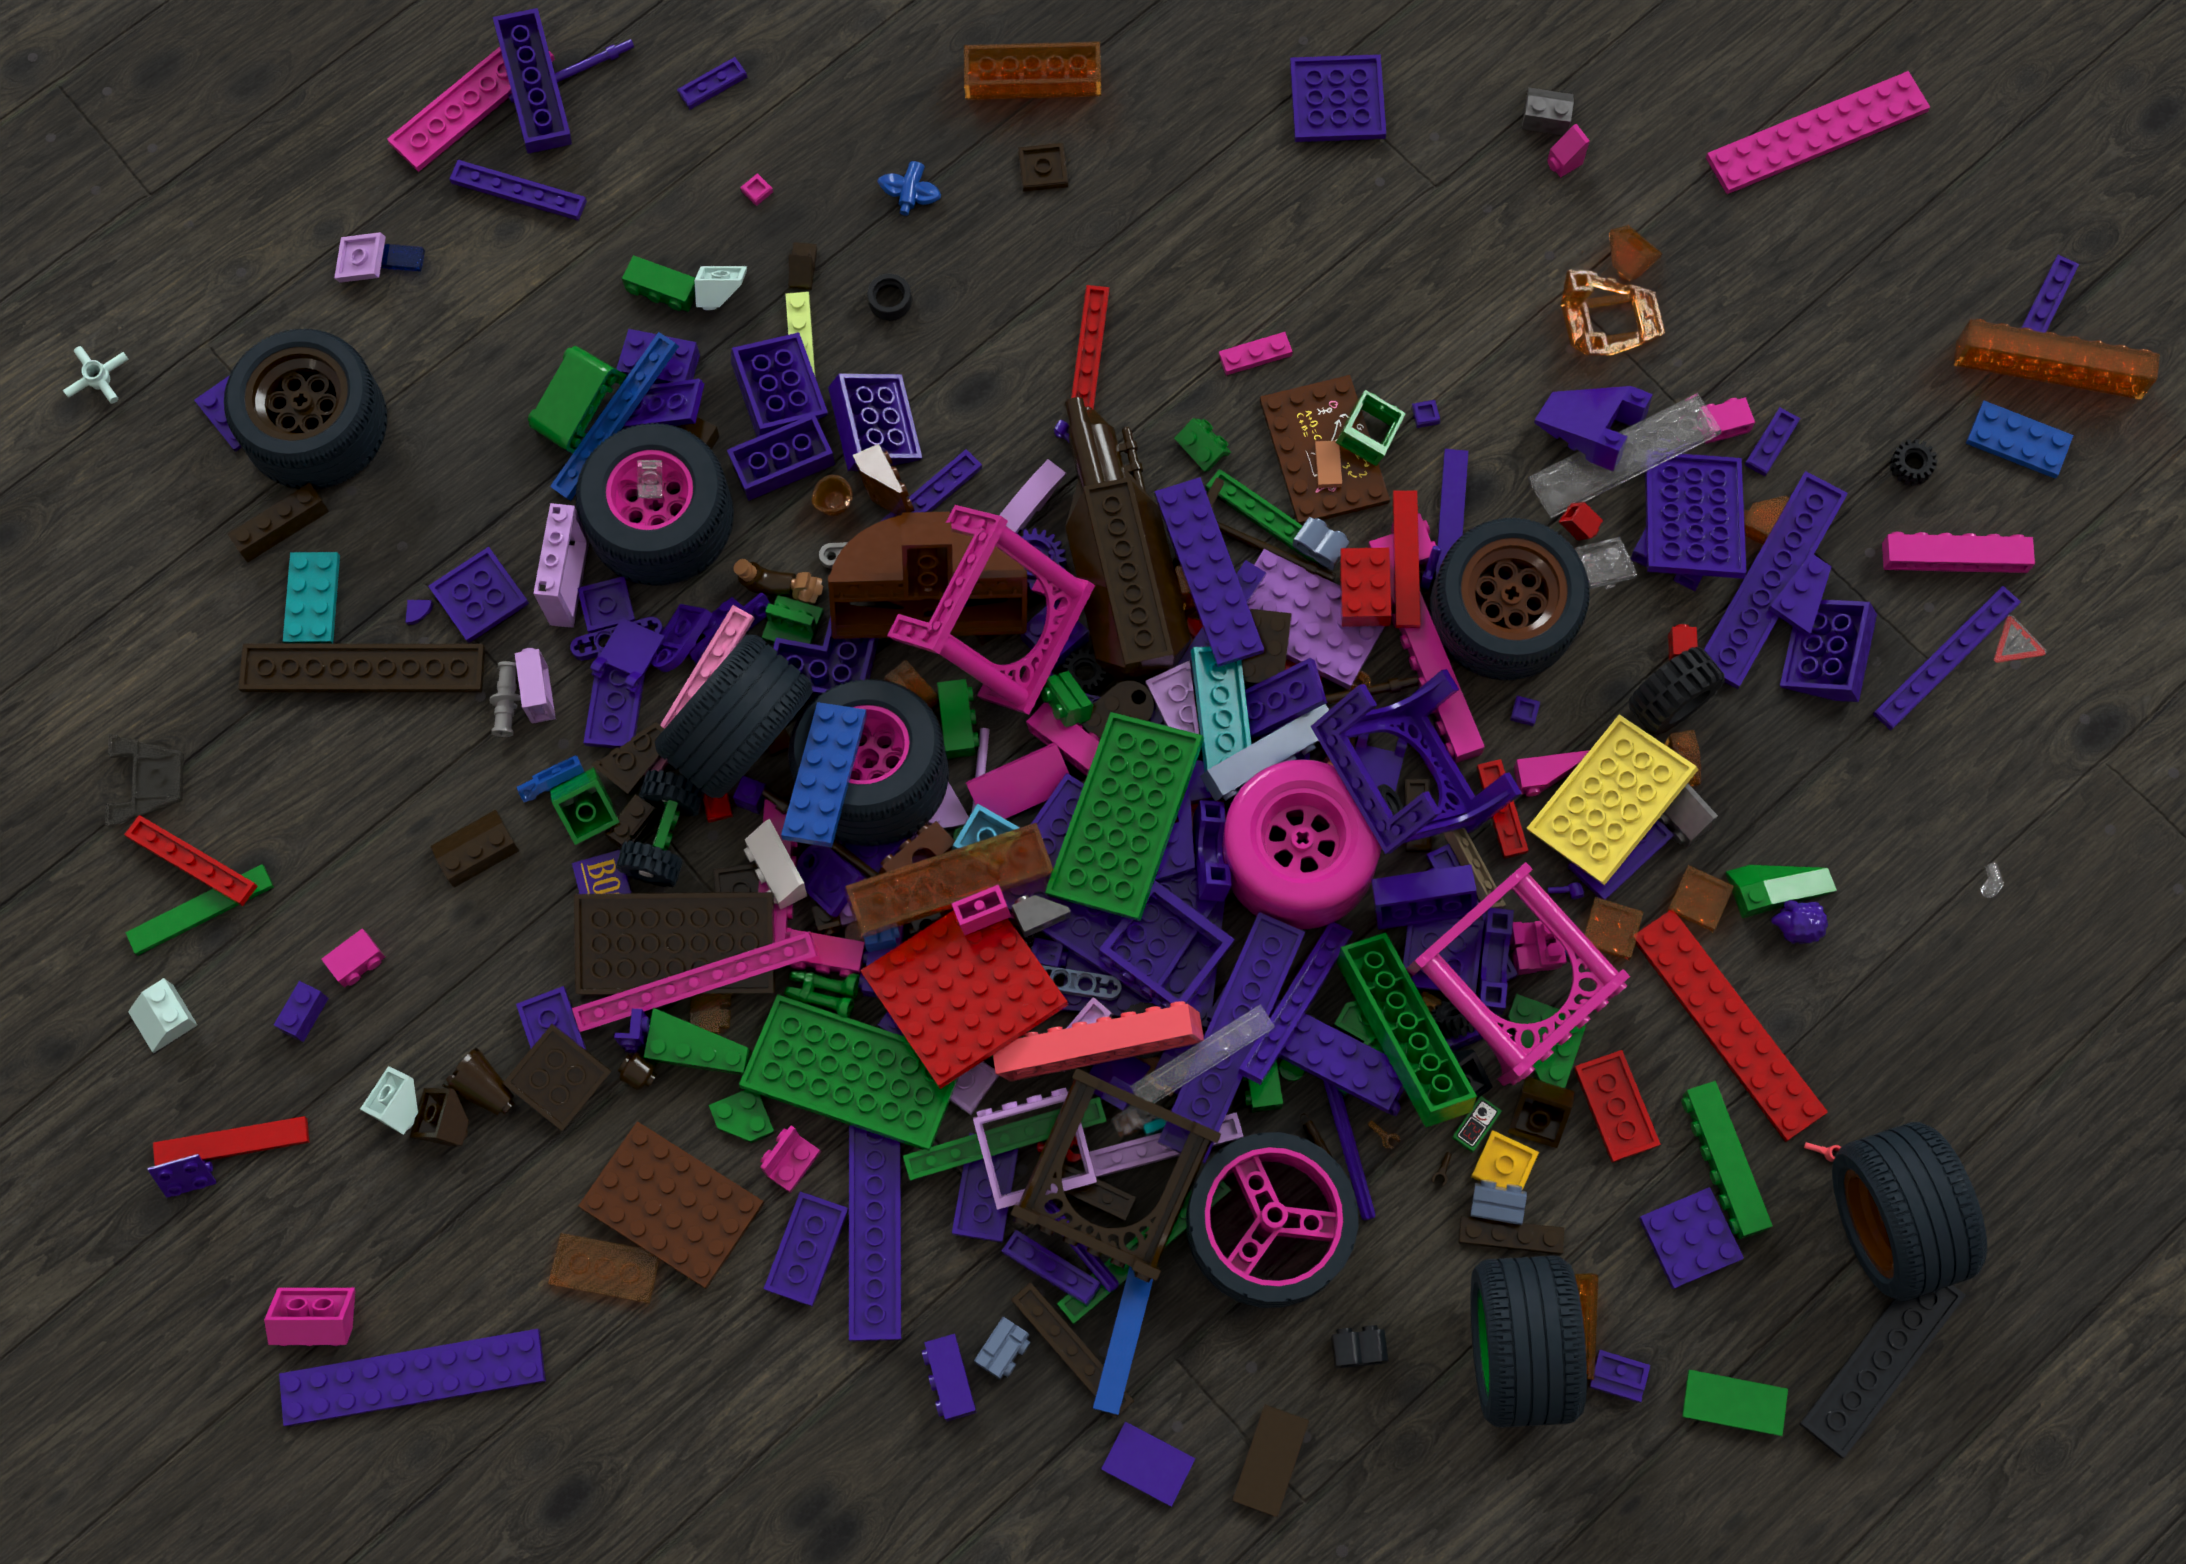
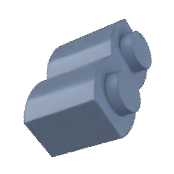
M1309 517L1294 538L1292 546L1306 556L1313 558L1322 566L1333 570L1340 561L1341 548H1348L1350 542L1344 533L1327 528V524L1323 520Z

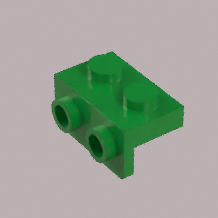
M1192 418L1174 439L1204 472H1208L1224 455L1228 456L1231 453L1227 448L1229 444L1220 435H1215L1212 431L1213 426L1207 420Z

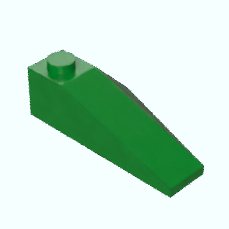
M1747 865L1725 872L1742 919L1784 907V902L1793 900L1799 903L1837 891L1828 868Z

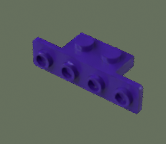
M760 593L745 606H742L731 597L713 611L708 626L701 633L704 638L689 652L694 663L697 665L732 605L754 616L755 619L749 627V631L766 617L765 611L768 603H770L767 597Z

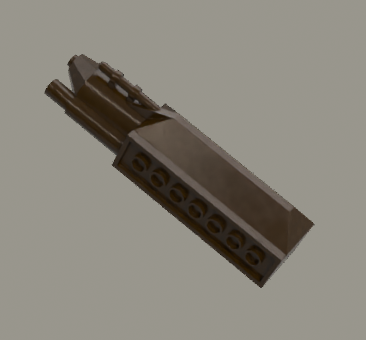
M1074 397L1065 402V407L1070 424L1068 429L1069 443L1078 483L1065 530L1076 577L1090 581L1095 585L1084 606L1096 662L1119 683L1123 681H1136L1145 684L1146 680L1176 667L1191 643L1189 627L1159 506L1146 493L1142 477L1143 467L1142 463L1138 460L1136 452L1138 446L1137 442L1133 440L1131 429L1129 427L1122 429L1124 443L1118 444L1114 427L1091 407H1085L1083 398ZM1121 452H1125L1128 455L1129 465H1123Z

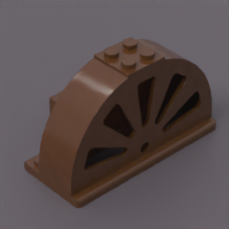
M950 511L902 513V515L888 518L866 528L844 546L833 564L831 574L828 575L831 631L834 639L890 638L887 635L898 614L929 623L932 616L927 617L924 613L926 611L935 612L973 538L952 532L951 522L946 523ZM994 547L968 600L1007 598V601L964 607L950 633L953 636L1024 634L1027 632V570L997 547ZM888 601L904 608L899 610L853 606L849 603Z

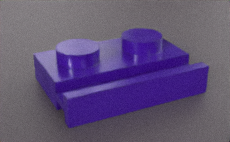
M1598 1350L1589 1388L1641 1403L1650 1365Z

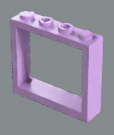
M550 503L533 594L550 625L574 628L579 601L577 588H580L582 585L589 539L575 506ZM575 541V545H569V542ZM540 585H546V591H539Z
M1066 1088L1051 1091L1052 1096L1043 1099L1041 1094L1026 1098L1027 1103L1017 1105L1016 1101L1001 1105L1002 1110L992 1112V1108L984 1109L977 1112V1117H973L997 1210L1015 1205L1016 1202L1020 1201L1025 1189L1001 1195L982 1124L1064 1102L1068 1094ZM1081 1123L1075 1135L1085 1172L1062 1178L1064 1191L1097 1182ZM1052 1183L1051 1191L1047 1189L1045 1195L1057 1193L1058 1187Z

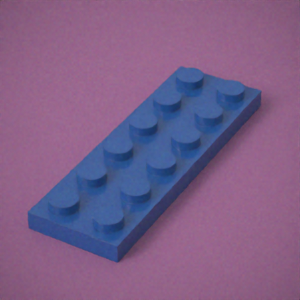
M817 702L782 829V840L832 848L867 716L866 709Z

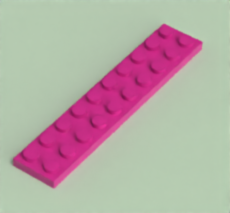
M1907 71L1707 153L1706 159L1726 194H1730L1927 113L1930 106L1911 74Z

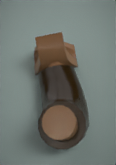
M740 559L734 565V572L738 575L739 582L754 593L774 596L793 595V599L807 604H814L817 597L822 594V579L811 577L809 572L795 575L794 573L772 571L761 567L756 562H748L746 559Z

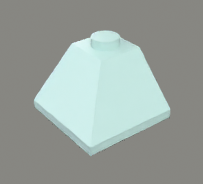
M701 266L695 278L696 307H703L704 310H715L717 307H720L742 285L747 272V266Z
M388 1066L360 1109L404 1135L406 1130L412 1127L418 1114L413 1078Z

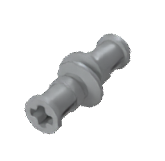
M502 661L498 663V669L500 670L499 681L497 682L498 693L492 695L489 699L490 704L495 706V725L491 730V734L499 737H511L514 733L511 729L512 717H514V709L517 708V704L514 701H520L521 696L515 694L517 687L516 663Z

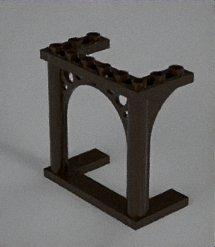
M1076 1068L1072 1077L1074 1081L1024 1193L1020 1201L1016 1202L1011 1215L1015 1216L1014 1222L1027 1228L1029 1224L1035 1225L1037 1223L1040 1225L1038 1230L1051 1236H1053L1054 1232L1064 1236L1062 1241L1075 1247L1078 1243L1087 1246L1086 1252L1097 1257L1105 1254L1111 1257V1263L1121 1268H1124L1127 1264L1134 1270L1135 1277L1148 1283L1151 1279L1157 1281L1161 1272L1159 1266H1157L1161 1254L1211 1141L1218 1143L1221 1133ZM1095 1089L1190 1131L1158 1204L1144 1219L1126 1227L1105 1228L1085 1220L1072 1208L1063 1189L1062 1167L1064 1159ZM1052 1183L1058 1187L1057 1193L1045 1195L1047 1189L1051 1191ZM1049 1200H1061L1063 1202L1062 1209L1057 1213H1047L1044 1206ZM1064 1213L1072 1215L1073 1218L1069 1223H1067V1219L1059 1221L1056 1219ZM1082 1225L1081 1231L1076 1229L1075 1227ZM1088 1226L1093 1227L1094 1230L1092 1233L1086 1232V1228ZM1141 1226L1149 1227L1148 1231L1145 1232V1234H1148L1146 1240H1144L1142 1233L1139 1231ZM1098 1232L1100 1234L1101 1240L1096 1238ZM1127 1232L1134 1233L1138 1238V1247L1134 1251L1129 1250L1124 1244V1236ZM1115 1234L1119 1237L1120 1248L1117 1247L1113 1240L1109 1242V1235Z

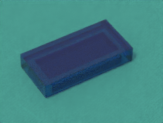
M384 244L381 268L421 271L425 250L423 247Z

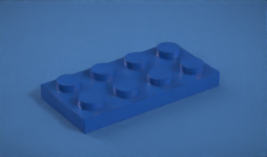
M1983 400L1966 444L2056 479L2074 435Z

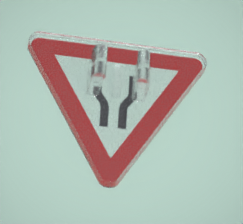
M2013 615L2006 617L1994 656L1996 663L2044 656L2047 653V650Z

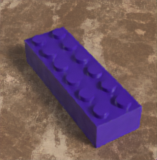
M538 8L493 17L527 154L572 145L570 130Z

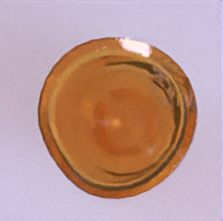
M839 475L826 476L816 484L812 495V504L817 510L826 515L838 516L848 509L853 498L852 488Z

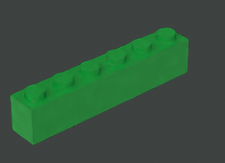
M1716 1081L1686 1090L1682 1095V1106L1684 1111L1690 1114L1693 1121L1691 1122L1692 1132L1695 1137L1700 1139L1702 1145L1700 1147L1701 1155L1704 1161H1708L1710 1165V1178L1712 1183L1719 1188L1721 1193L1719 1201L1722 1208L1728 1211L1730 1217L1728 1223L1732 1233L1737 1234L1739 1240L1770 1229L1773 1225Z

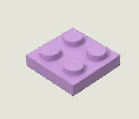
M381 232L341 237L334 278L339 283L379 278L386 237Z

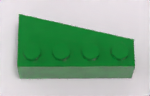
M653 1008L644 1053L645 1059L657 1063L743 1076L752 1055V1051L748 1047Z

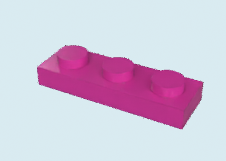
M1282 332L1219 351V358L1225 374L1230 375L1290 357L1293 351L1286 333Z

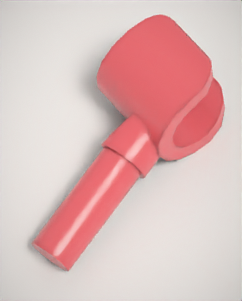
M1805 1142L1804 1148L1819 1152L1825 1156L1826 1160L1833 1162L1835 1157L1832 1155V1150L1839 1151L1841 1146L1833 1145L1826 1148Z

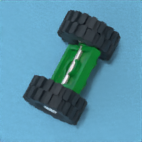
M657 770L647 771L639 797L650 805L656 806L657 809H663L664 811L652 846L650 844H642L641 842H624L616 869L621 873H625L624 875L631 876L633 879L641 880L644 883H652L662 887L675 886L683 861L677 855L670 854L671 852L667 851L673 835L668 832L669 830H674L679 815L696 816L699 814L705 795L701 791L702 788L699 789L690 779H686L682 775L678 776L672 772L666 773L662 770H659V772Z

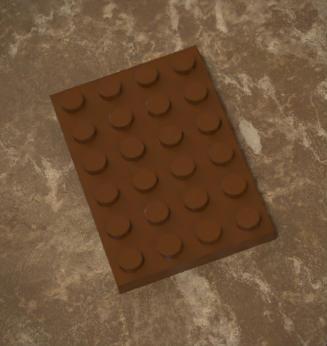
M637 1121L578 1207L704 1289H707L764 1205V1201Z

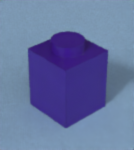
M742 776L733 796L736 806L760 814L766 800L762 796V792L767 788L766 784Z

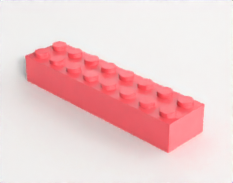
M1184 1001L1171 1003L1169 1008L1161 1009L1159 1006L1146 1008L1144 1013H1122L1120 1018L1101 1017L1096 1019V1023H1073L1072 1028L1052 1027L1047 1029V1033L1043 1034L1028 1032L1023 1035V1038L1016 1039L993 1054L995 1073L1011 1082L1203 1043L1204 1036L1200 1012L1189 1004H1185Z

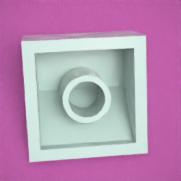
M165 978L141 992L128 1011L153 1053L197 1026L174 985Z

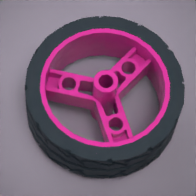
M1282 1132L1258 1133L1239 1138L1217 1152L1204 1166L1191 1192L1186 1212L1188 1243L1192 1256L1203 1275L1225 1295L1238 1302L1260 1308L1287 1307L1304 1302L1322 1291L1345 1266L1354 1248L1359 1226L1358 1206L1355 1202L1356 1197L1351 1182L1341 1166L1336 1163L1337 1161L1323 1148L1307 1139ZM1261 1162H1280L1293 1166L1308 1175L1325 1196L1330 1212L1285 1207L1279 1202ZM1234 1172L1255 1221L1227 1259L1215 1242L1211 1229L1210 1209L1215 1190L1227 1176ZM1249 1180H1259L1262 1188L1260 1190H1253L1249 1186ZM1265 1194L1270 1203L1265 1205L1264 1209L1260 1211L1256 1198ZM1288 1216L1298 1218V1228H1283ZM1304 1220H1314L1316 1229L1308 1230L1305 1228ZM1255 1229L1260 1236L1268 1238L1263 1244L1252 1238ZM1276 1236L1330 1242L1319 1264L1296 1278L1272 1281L1262 1280L1249 1275ZM1244 1246H1251L1255 1249L1256 1255L1248 1258L1243 1254L1242 1248Z

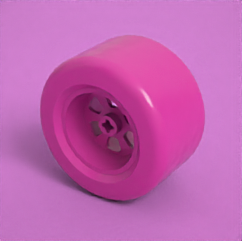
M1290 760L1263 769L1249 779L1238 791L1227 813L1222 853L1224 863L1229 864L1231 890L1246 909L1255 916L1261 912L1302 930L1319 928L1333 923L1347 915L1360 903L1372 883L1371 879L1374 877L1380 858L1381 846L1333 765L1314 760ZM1303 817V823L1293 826L1287 818ZM1313 820H1316L1328 829L1316 832L1311 827ZM1273 826H1278L1286 832L1284 841L1272 842L1269 840V834ZM1298 839L1301 841L1303 839L1307 840L1306 844L1304 842L1298 844L1297 841ZM1332 841L1335 843L1332 856L1327 857L1318 851L1320 842ZM1286 850L1293 856V859L1288 867H1283L1276 861L1274 856ZM1308 857L1313 858L1318 865V869L1312 872H1302L1300 869L1301 860Z

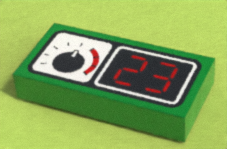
M1481 1096L1474 1105L1472 1112L1467 1115L1452 1136V1139L1473 1153L1502 1110Z

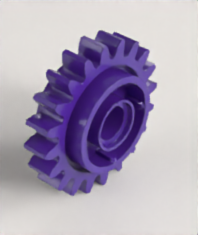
M1036 528L1033 529L1032 534H1029L1024 529V536L1022 537L1024 540L1061 567L1067 565L1066 558H1063L1066 555L1065 549H1060L1062 547L1061 541L1054 543V534L1047 538L1046 530H1043L1038 535ZM1027 570V587H1030V592L1033 594L1032 588L1037 578Z

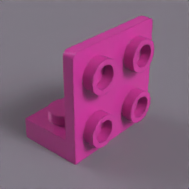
M790 1126L788 1130L783 1129L776 1139L777 1145L772 1151L769 1149L760 1161L763 1163L760 1168L764 1174L789 1193L793 1191L821 1152L802 1138L793 1126Z

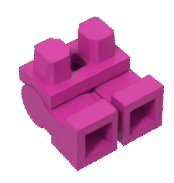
M1541 921L1531 923L1513 922L1510 948L1514 950L1512 960L1518 975L1561 968L1562 964H1566L1564 947Z

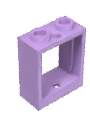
M526 648L519 653H515L521 703L531 723L556 719L549 669L540 650Z

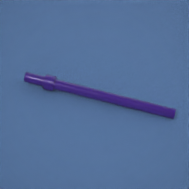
M629 39L616 46L614 44L605 48V51L555 73L557 82L562 81L603 61L616 59L619 57V54L634 48V44ZM511 93L508 96L511 103H513L514 101Z

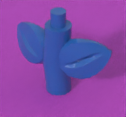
M917 161L909 163L904 177L895 173H889L879 177L877 181L888 195L892 197L900 196V214L904 216L909 215V211L914 208L915 202L926 205L941 198V193L934 184L924 181L920 182L925 166Z

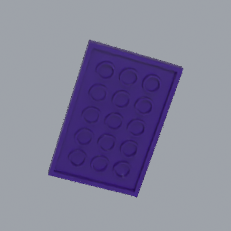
M1646 451L1647 572L1745 579L1746 552L1742 458Z

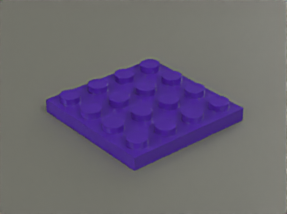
M1381 54L1290 58L1295 142L1386 139Z

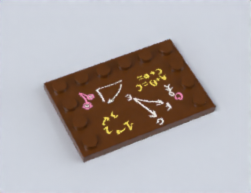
M1350 375L1260 396V404L1295 518L1301 525H1304L1309 517L1325 520L1389 504L1390 502L1379 464L1375 466L1340 445L1342 487L1318 488L1315 441H1336L1358 400ZM1360 410L1352 428L1370 438L1362 410Z

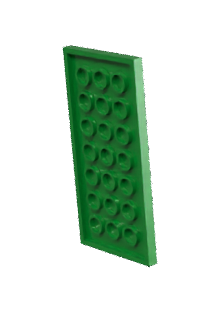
M1110 712L1045 891L1047 896L1133 920H1141L1204 741L1203 735Z
M777 994L739 1086L742 1089L922 1150L930 1151L959 1077L940 1089L904 1036L847 1017H840L838 1014Z

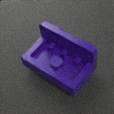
M632 1009L630 1033H615L614 1039L622 1049H625V1052L635 1053L640 1052V1049L645 1050L650 1027L649 1017H647L642 1009Z

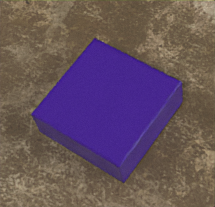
M1435 400L1412 404L1411 408L1417 428L1440 424Z
M1516 696L1510 720L1534 727L1540 701Z

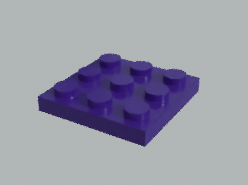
M489 547L428 586L468 644L529 604Z
M1453 918L1408 925L1403 960L1405 968L1413 963L1461 919ZM1479 920L1474 921L1439 953L1475 994L1477 993L1485 924L1484 921ZM1422 969L1411 978L1417 990L1441 992Z
M1710 1187L1639 1217L1672 1289L1744 1259Z

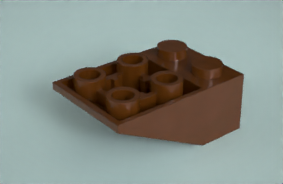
M877 444L853 455L862 482L872 502L897 516L902 515V513L915 511L910 499H906L909 493L905 484L898 482L901 478L896 467H890L893 462L888 451L883 452L880 445Z

